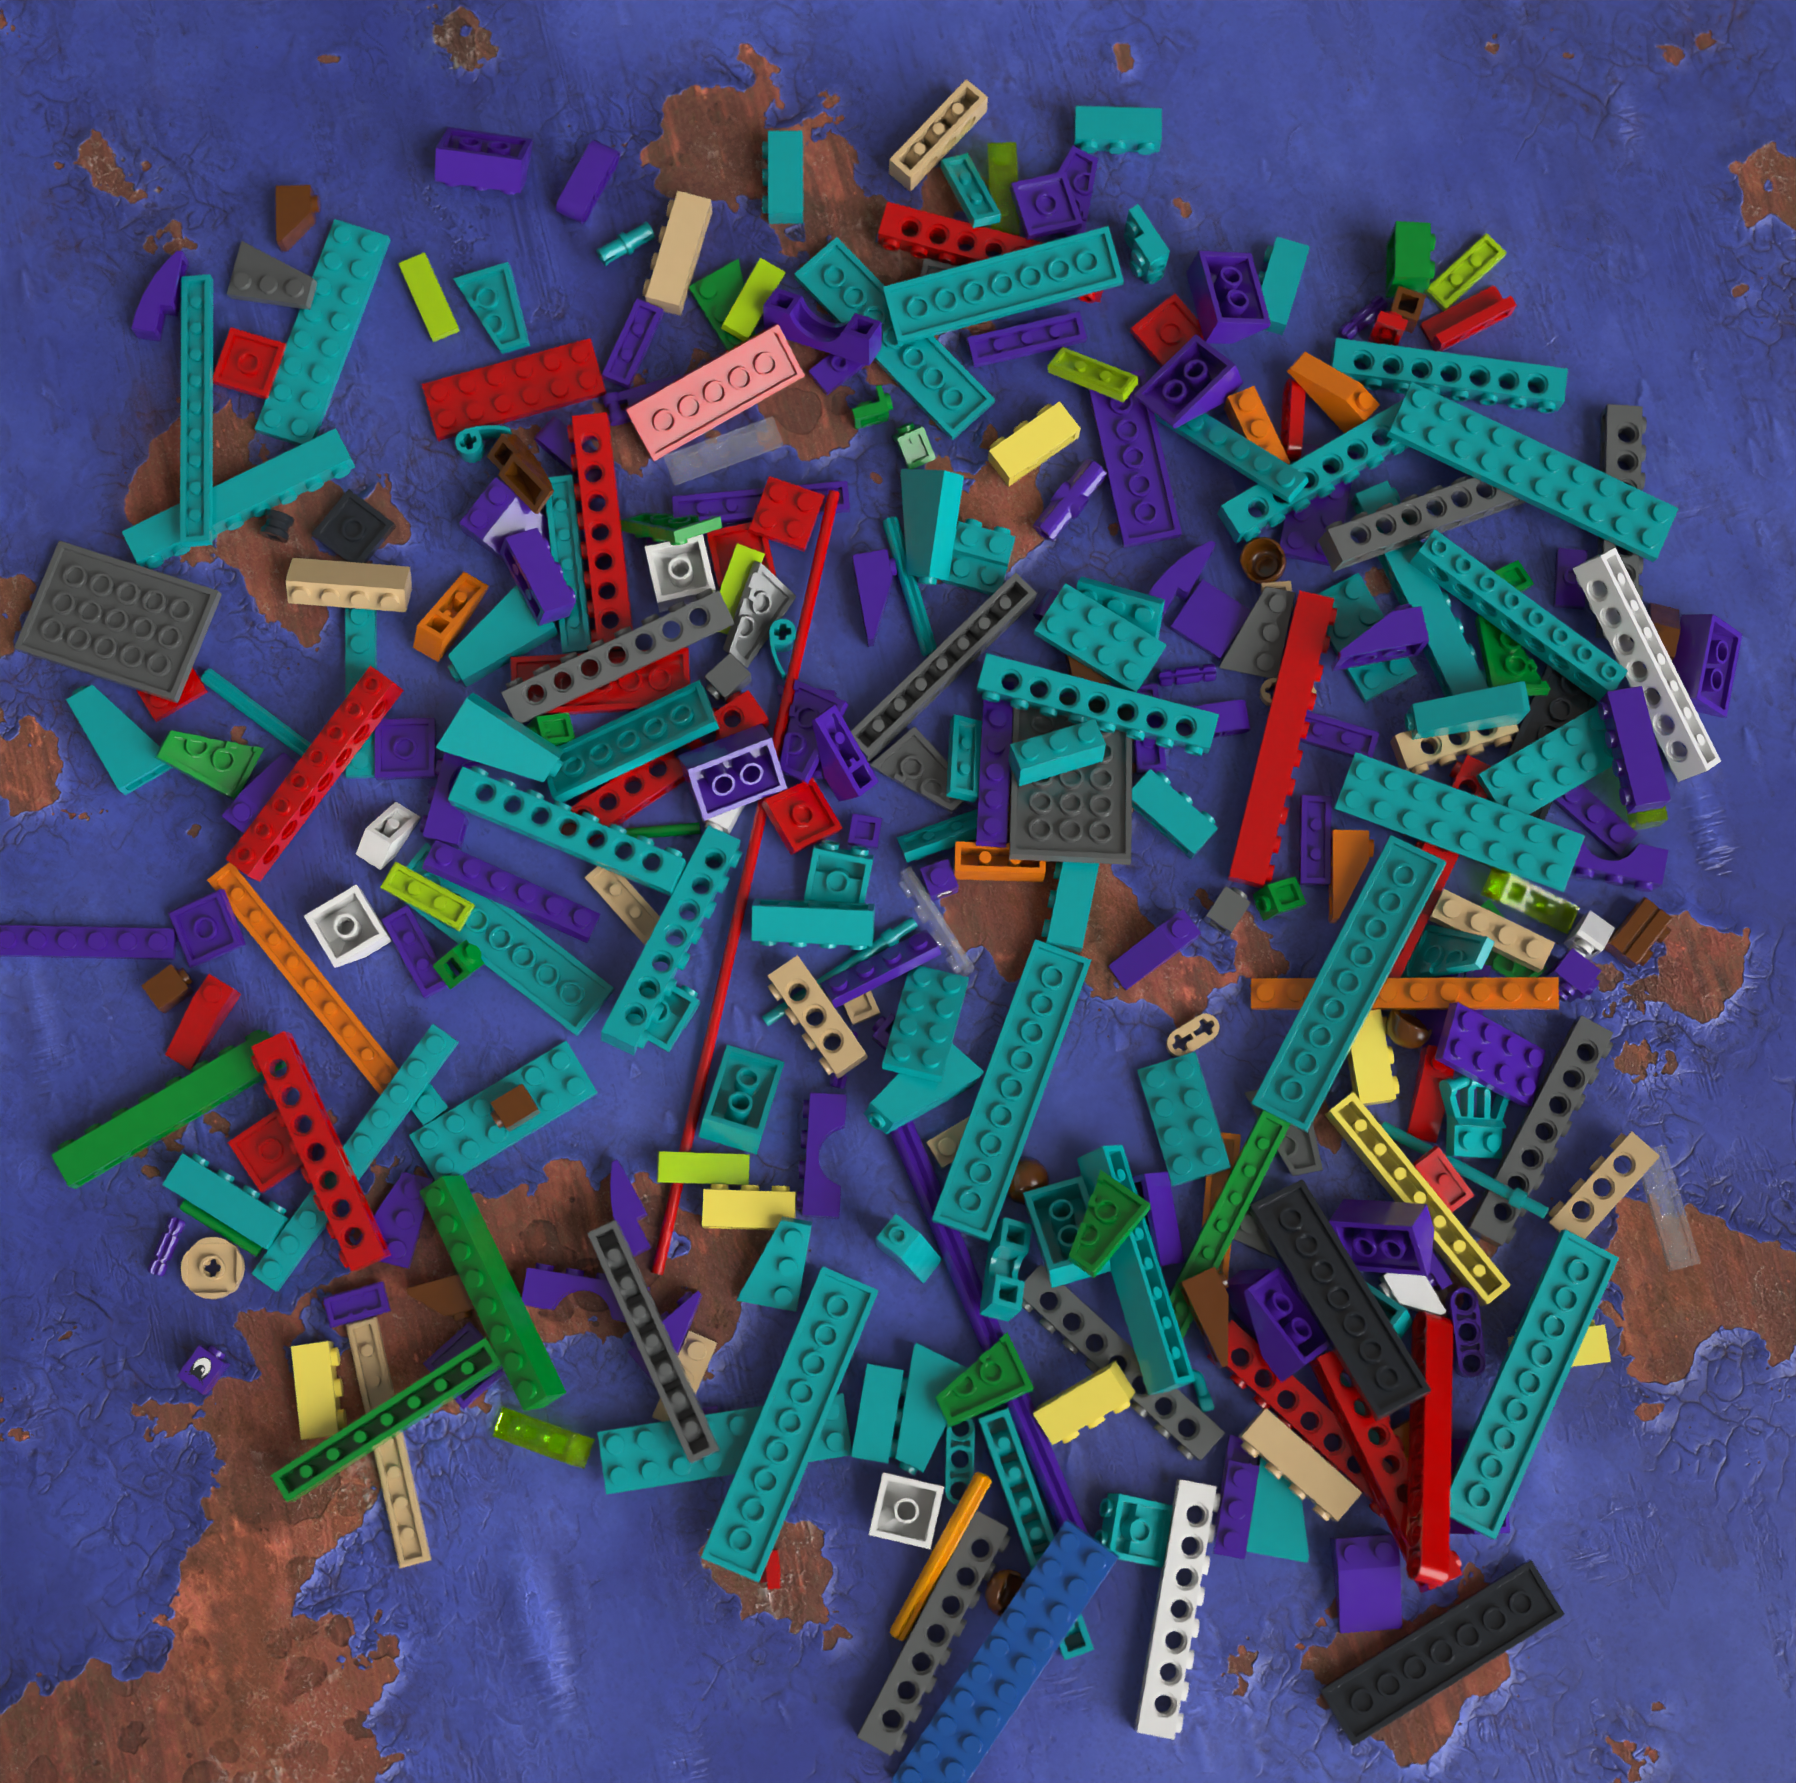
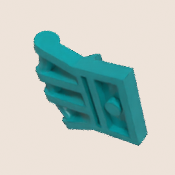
M1463 1074L1455 1079L1447 1078L1439 1083V1089L1447 1114L1446 1156L1502 1159V1128H1506L1503 1117L1510 1100L1497 1093L1490 1113L1491 1089ZM1477 1087L1476 1117H1474V1089ZM1458 1090H1460V1110L1455 1096Z

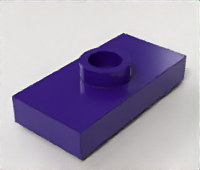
M829 354L808 371V375L827 396L866 365Z
M1558 548L1556 550L1553 607L1582 610L1585 607V593L1577 582L1573 568L1587 561L1588 550Z
M383 1281L323 1298L330 1328L391 1312Z

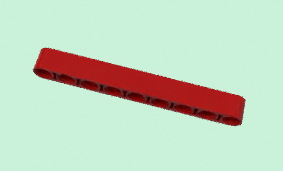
M1419 1311L1412 1323L1411 1357L1432 1391L1430 1394L1410 1404L1406 1574L1410 1580L1442 1586L1447 1580L1449 1573L1453 1322L1450 1318Z

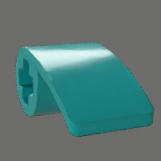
M476 426L460 431L456 436L455 445L460 457L465 462L476 463L483 458L485 453L482 439L499 438L501 434H512L509 427ZM473 442V449L467 450V444Z
M778 619L770 626V646L777 672L781 680L785 681L786 674L780 665L776 652H787L793 649L796 629L791 621ZM781 631H787L786 640L779 639Z

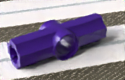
M1087 458L1068 482L1065 481L1051 498L1050 505L1033 524V528L1041 537L1053 542L1069 521L1078 517L1089 502L1091 494L1107 475L1102 466L1094 460L1092 461Z

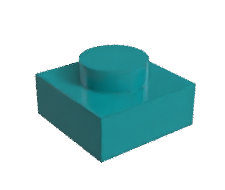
M431 1083L411 1108L423 1126L450 1109Z

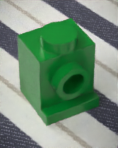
M466 939L432 966L451 990L485 963L481 959L480 949L476 945L470 944ZM449 961H451L460 975L456 976L447 964Z

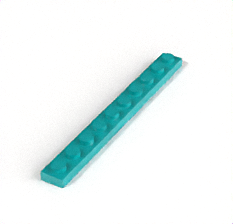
M210 274L181 277L180 544L182 547L213 545V278Z
M435 1024L431 1025L343 1146L358 1181L459 1043V1041ZM329 1172L325 1177V1185L331 1189L337 1183V1176L334 1172ZM314 1188L251 1273L275 1292L281 1289L323 1231L326 1223L329 1222L325 1212H321L315 1204L313 1195L316 1192ZM342 1200V1201L339 1202V1204H338V1206H337V1210L339 1209V1207L341 1206V1204L344 1202V1200Z

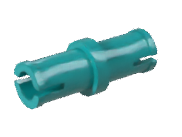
M644 222L626 234L624 232L618 234L617 239L601 248H597L596 252L603 265L606 266L625 254L631 255L634 253L635 248L651 239H655V235L650 225Z

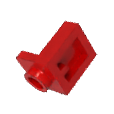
M779 1549L772 1550L761 1576V1583H767L768 1590L780 1589L782 1587Z

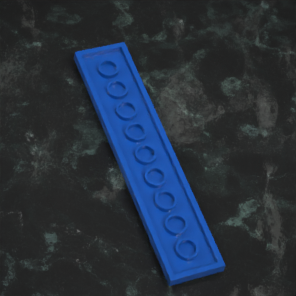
M1067 1519L891 1782L968 1783L1119 1558V1555Z

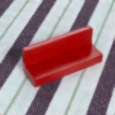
M1493 285L1421 323L1420 328L1433 350L1442 352L1511 316L1517 304L1511 295L1503 299L1497 287Z

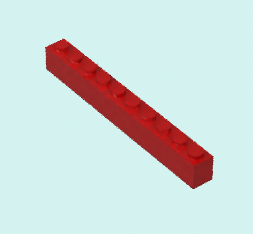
M1299 590L1228 881L1257 888H1263L1265 881L1271 883L1275 865L1270 864L1272 853L1278 854L1282 836L1277 835L1279 824L1285 825L1289 808L1284 807L1286 795L1292 796L1296 779L1291 778L1293 767L1299 768L1303 750L1298 749L1300 738L1306 739L1310 722L1305 721L1307 710L1313 711L1317 693H1312L1314 681L1320 683L1324 665L1319 664L1321 653L1327 654L1331 637L1325 635L1328 625L1334 626L1338 609L1333 608L1334 598Z

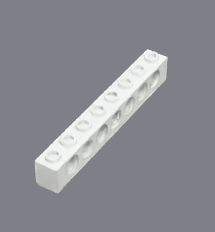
M1616 547L1573 568L1577 582L1582 587L1589 601L1590 608L1602 627L1603 635L1609 641L1616 655L1617 663L1628 670L1625 676L1629 682V687L1642 686L1656 742L1662 748L1668 760L1669 768L1674 773L1677 781L1680 782L1706 772L1721 762Z
M1180 1479L1176 1481L1164 1567L1161 1570L1134 1729L1138 1733L1175 1739V1733H1181L1184 1715L1179 1713L1181 1700L1186 1701L1189 1682L1184 1681L1186 1669H1191L1193 1665L1194 1650L1189 1649L1191 1637L1196 1638L1199 1629V1619L1195 1618L1196 1607L1202 1606L1205 1587H1200L1202 1574L1207 1575L1210 1556L1205 1554L1207 1543L1212 1544L1215 1534V1525L1211 1524L1212 1512H1218L1220 1504V1494L1216 1493L1217 1486ZM1193 1505L1200 1507L1203 1514L1202 1519L1195 1524L1189 1522L1186 1515L1187 1510ZM1191 1536L1197 1542V1549L1193 1554L1186 1555L1182 1551L1181 1543L1186 1537ZM1182 1568H1188L1192 1573V1580L1186 1586H1180L1176 1581V1574ZM1181 1599L1186 1603V1613L1181 1617H1174L1171 1613V1605L1175 1600ZM1171 1631L1179 1632L1182 1639L1181 1644L1175 1649L1168 1648L1165 1643V1638ZM1165 1663H1173L1176 1667V1675L1171 1680H1163L1160 1676V1669ZM1160 1695H1168L1171 1700L1170 1708L1165 1712H1159L1155 1709V1700Z

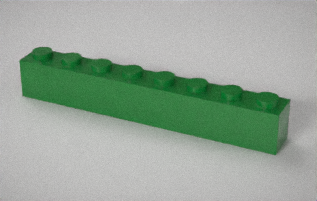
M261 1029L250 1033L245 1037L246 1042L237 1047L230 1045L218 1053V1058L211 1062H208V1060L200 1062L191 1069L192 1073L184 1078L177 1076L165 1083V1089L156 1094L154 1091L145 1094L138 1099L139 1104L131 1109H128V1107L122 1108L111 1115L112 1120L103 1125L97 1123L84 1131L85 1135L76 1141L72 1138L57 1146L58 1151L51 1156L68 1187L74 1189L81 1187L264 1080L263 1073H259L252 1063L251 1056L254 1053L251 1047L272 1037L273 1034L268 1030L262 1032ZM280 1061L276 1065L275 1073L287 1066L284 1061Z
M463 1175L441 1176L420 1191L421 1196L523 1411L544 1408L567 1392Z
M484 1338L273 1473L271 1477L286 1502L296 1501L503 1368L490 1339Z

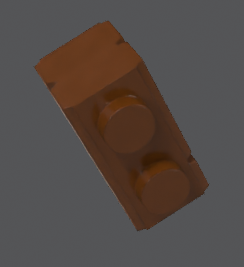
M1643 897L1635 904L1614 931L1604 949L1630 969L1638 964L1643 967L1654 953L1650 950L1656 941L1662 943L1672 929L1668 925L1673 919L1648 898Z

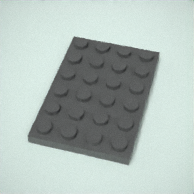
M59 541L14 648L18 652L178 703L222 594L217 590Z
M1059 697L1064 705H1072L1076 702V698ZM1093 700L1088 704L1089 709L1094 713H1101L1105 709L1104 704L1099 700ZM1013 707L1012 744L1076 724L1069 722V717L1057 714L1056 718L1041 715L1039 709L1028 707V710H1020ZM1129 708L1118 710L1117 714L1120 719L1124 721L1132 719V710ZM1100 730L1106 746L1103 761L1023 786H1018L1011 770L1009 859L1131 864L1132 739L1126 736V732L1115 730V733H1108Z

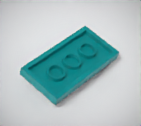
M1359 573L1318 594L1334 598L1333 608L1338 609L1334 626L1328 625L1325 635L1331 637L1330 645L1336 655L1384 618ZM1408 657L1345 669L1364 703L1415 677L1417 674Z
M1066 583L1034 631V635L1122 689L1136 693L1167 646Z
M917 966L908 971L882 1062V1069L942 1083L969 977L923 966Z
M1196 1052L1138 1069L1139 1078L1172 1186L1232 1169Z

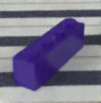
M1638 686L1608 691L1599 700L1598 714L1600 719L1605 722L1607 730L1605 732V742L1607 747L1612 750L1614 758L1612 769L1614 775L1619 778L1621 786L1619 790L1620 801L1623 806L1626 805L1628 814L1663 808L1671 798L1643 688Z

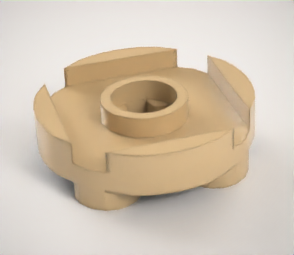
M207 1237L197 1241L185 1253L181 1263V1275L186 1286L197 1296L206 1299H220L235 1292L239 1288L245 1272L244 1258L239 1248L229 1241L218 1237ZM213 1259L216 1260L218 1265H221V1270L216 1273L215 1277H211V1273L205 1271V1266L211 1265V1260Z

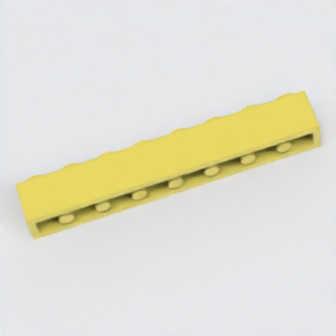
M1354 1092L1324 1114L1395 1202L1427 1204L1434 1226L1433 1249L1464 1287L1476 1293L1480 1306L1489 1304L1511 1286Z

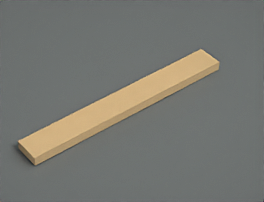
M378 1317L346 1324L365 1414L395 1396ZM402 1432L374 1450L399 1568L432 1560L405 1438Z

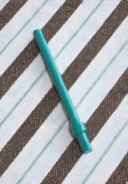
M910 917L894 929L888 928L880 934L881 937L874 941L872 946H867V949L859 951L817 979L816 982L822 989L820 983L875 956L887 947L890 948L900 943L899 939L917 928V923ZM802 989L790 998L794 1001H801L805 998L807 991ZM783 1002L763 1015L762 1019L767 1026H770L786 1015L784 1011L788 1009V1006Z
M1386 1121L1381 1125L1392 1139L1422 1155L1433 1148V1146ZM1446 1156L1458 1174L1509 1200L1508 1204L1519 1210L1524 1208L1543 1219L1546 1216L1549 1208L1529 1198L1527 1192L1519 1188L1514 1190L1458 1159Z

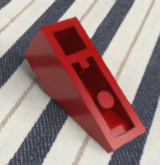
M208 974L192 998L165 1055L192 1071L191 1069L197 1064L241 994L216 977Z
M1427 1045L1421 1049L1406 1133L1422 1141L1436 1144L1445 1111L1439 1083L1447 1078L1453 1079L1454 1069L1435 1060L1438 1047Z

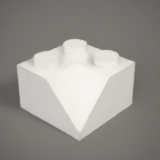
M703 534L689 538L688 543L683 545H670L668 541L645 546L660 612L667 611L669 607L685 601L686 605L697 601L695 595L711 588L713 593L716 592Z
M357 885L304 915L335 968L367 957L392 942L372 906Z
M883 1472L869 1535L930 1549L944 1487Z

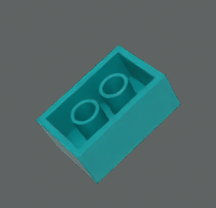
M1079 1176L1024 1192L1027 1215L1032 1225L1051 1287L1054 1288L1092 1277L1069 1261V1253L1090 1200L1083 1177ZM1110 1259L1097 1275L1111 1271Z

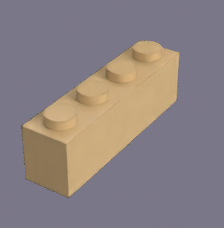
M677 191L675 200L669 201L666 214L669 217L667 227L662 226L659 234L660 251L653 254L651 261L653 274L651 280L646 279L643 288V296L646 297L647 303L662 308L664 312L679 316L682 314L712 214L711 199Z
M292 558L285 580L288 603L406 612L412 592L411 570L408 566Z
M1446 889L1441 892L1428 919L1448 929L1487 936L1495 942L1491 949L1492 951L1537 973L1543 969L1555 942Z
M1262 1408L1238 1436L1243 1441L1241 1447L1254 1458L1257 1455L1262 1457L1267 1462L1265 1468L1277 1479L1283 1476L1291 1483L1289 1490L1298 1498L1304 1500L1307 1497L1314 1503L1315 1506L1312 1510L1326 1522L1329 1518L1333 1521H1339L1362 1493L1267 1408Z

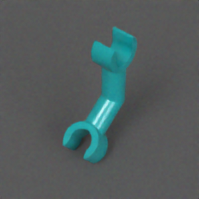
M1192 1369L1195 1378L1193 1385L1200 1410L1202 1412L1213 1410L1214 1404L1208 1392L1203 1374L1198 1370Z

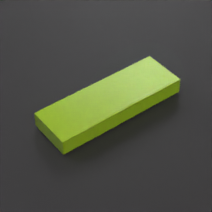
M1485 233L1435 279L1424 293L1442 311H1445L1503 259L1507 252L1491 236Z
M424 252L398 263L432 341L436 342L459 332V327L426 253Z
M760 258L721 329L742 341L749 339L763 314V305L775 288L778 287L785 271Z
M1062 347L1048 364V373L1121 402L1126 400L1138 384V376L1065 347Z
M736 543L719 590L732 619L735 616L753 562L762 563L765 555L763 552ZM730 627L723 629L719 632L728 635Z
M396 861L380 887L382 890L459 932L475 907L473 903Z
M657 1152L656 1182L749 1185L750 1154Z

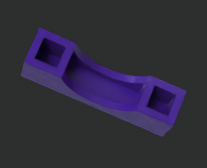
M775 288L763 305L764 330L774 324H778L787 340L870 366L882 348V321L855 313L845 323L827 322L819 318L808 308L802 296Z
M445 752L444 758L438 759L435 775L438 776L436 787L432 786L428 795V804H431L428 815L423 816L420 825V832L423 833V838L426 842L434 844L435 840H438L453 848L462 849L469 821L464 814L450 804L448 797L462 767L470 769L472 766L476 767L484 764Z
M1564 827L1581 834L1580 830ZM1583 842L1572 872H1576L1575 876L1579 878L1593 879V876L1604 878V882L1610 885L1621 886L1623 883L1634 885L1635 890L1652 892V889L1655 890L1663 884L1669 850L1639 843L1630 851L1627 857L1609 861L1592 854Z
M810 1092V1100H804L803 1118H808V1130H802L801 1148L806 1149V1161L800 1160L799 1179H804V1191H798L797 1209L802 1210L803 1217L839 1219L841 1186L829 1180L821 1170L819 1152L824 1141L832 1133L845 1128L847 1095Z
M536 1263L535 1269L527 1268L522 1294L525 1306L554 1311L560 1301L569 1294L578 1291H590L598 1294L605 1300L613 1320L627 1322L606 1274L596 1273V1279L584 1277V1271L566 1268L565 1273L553 1272L554 1266Z

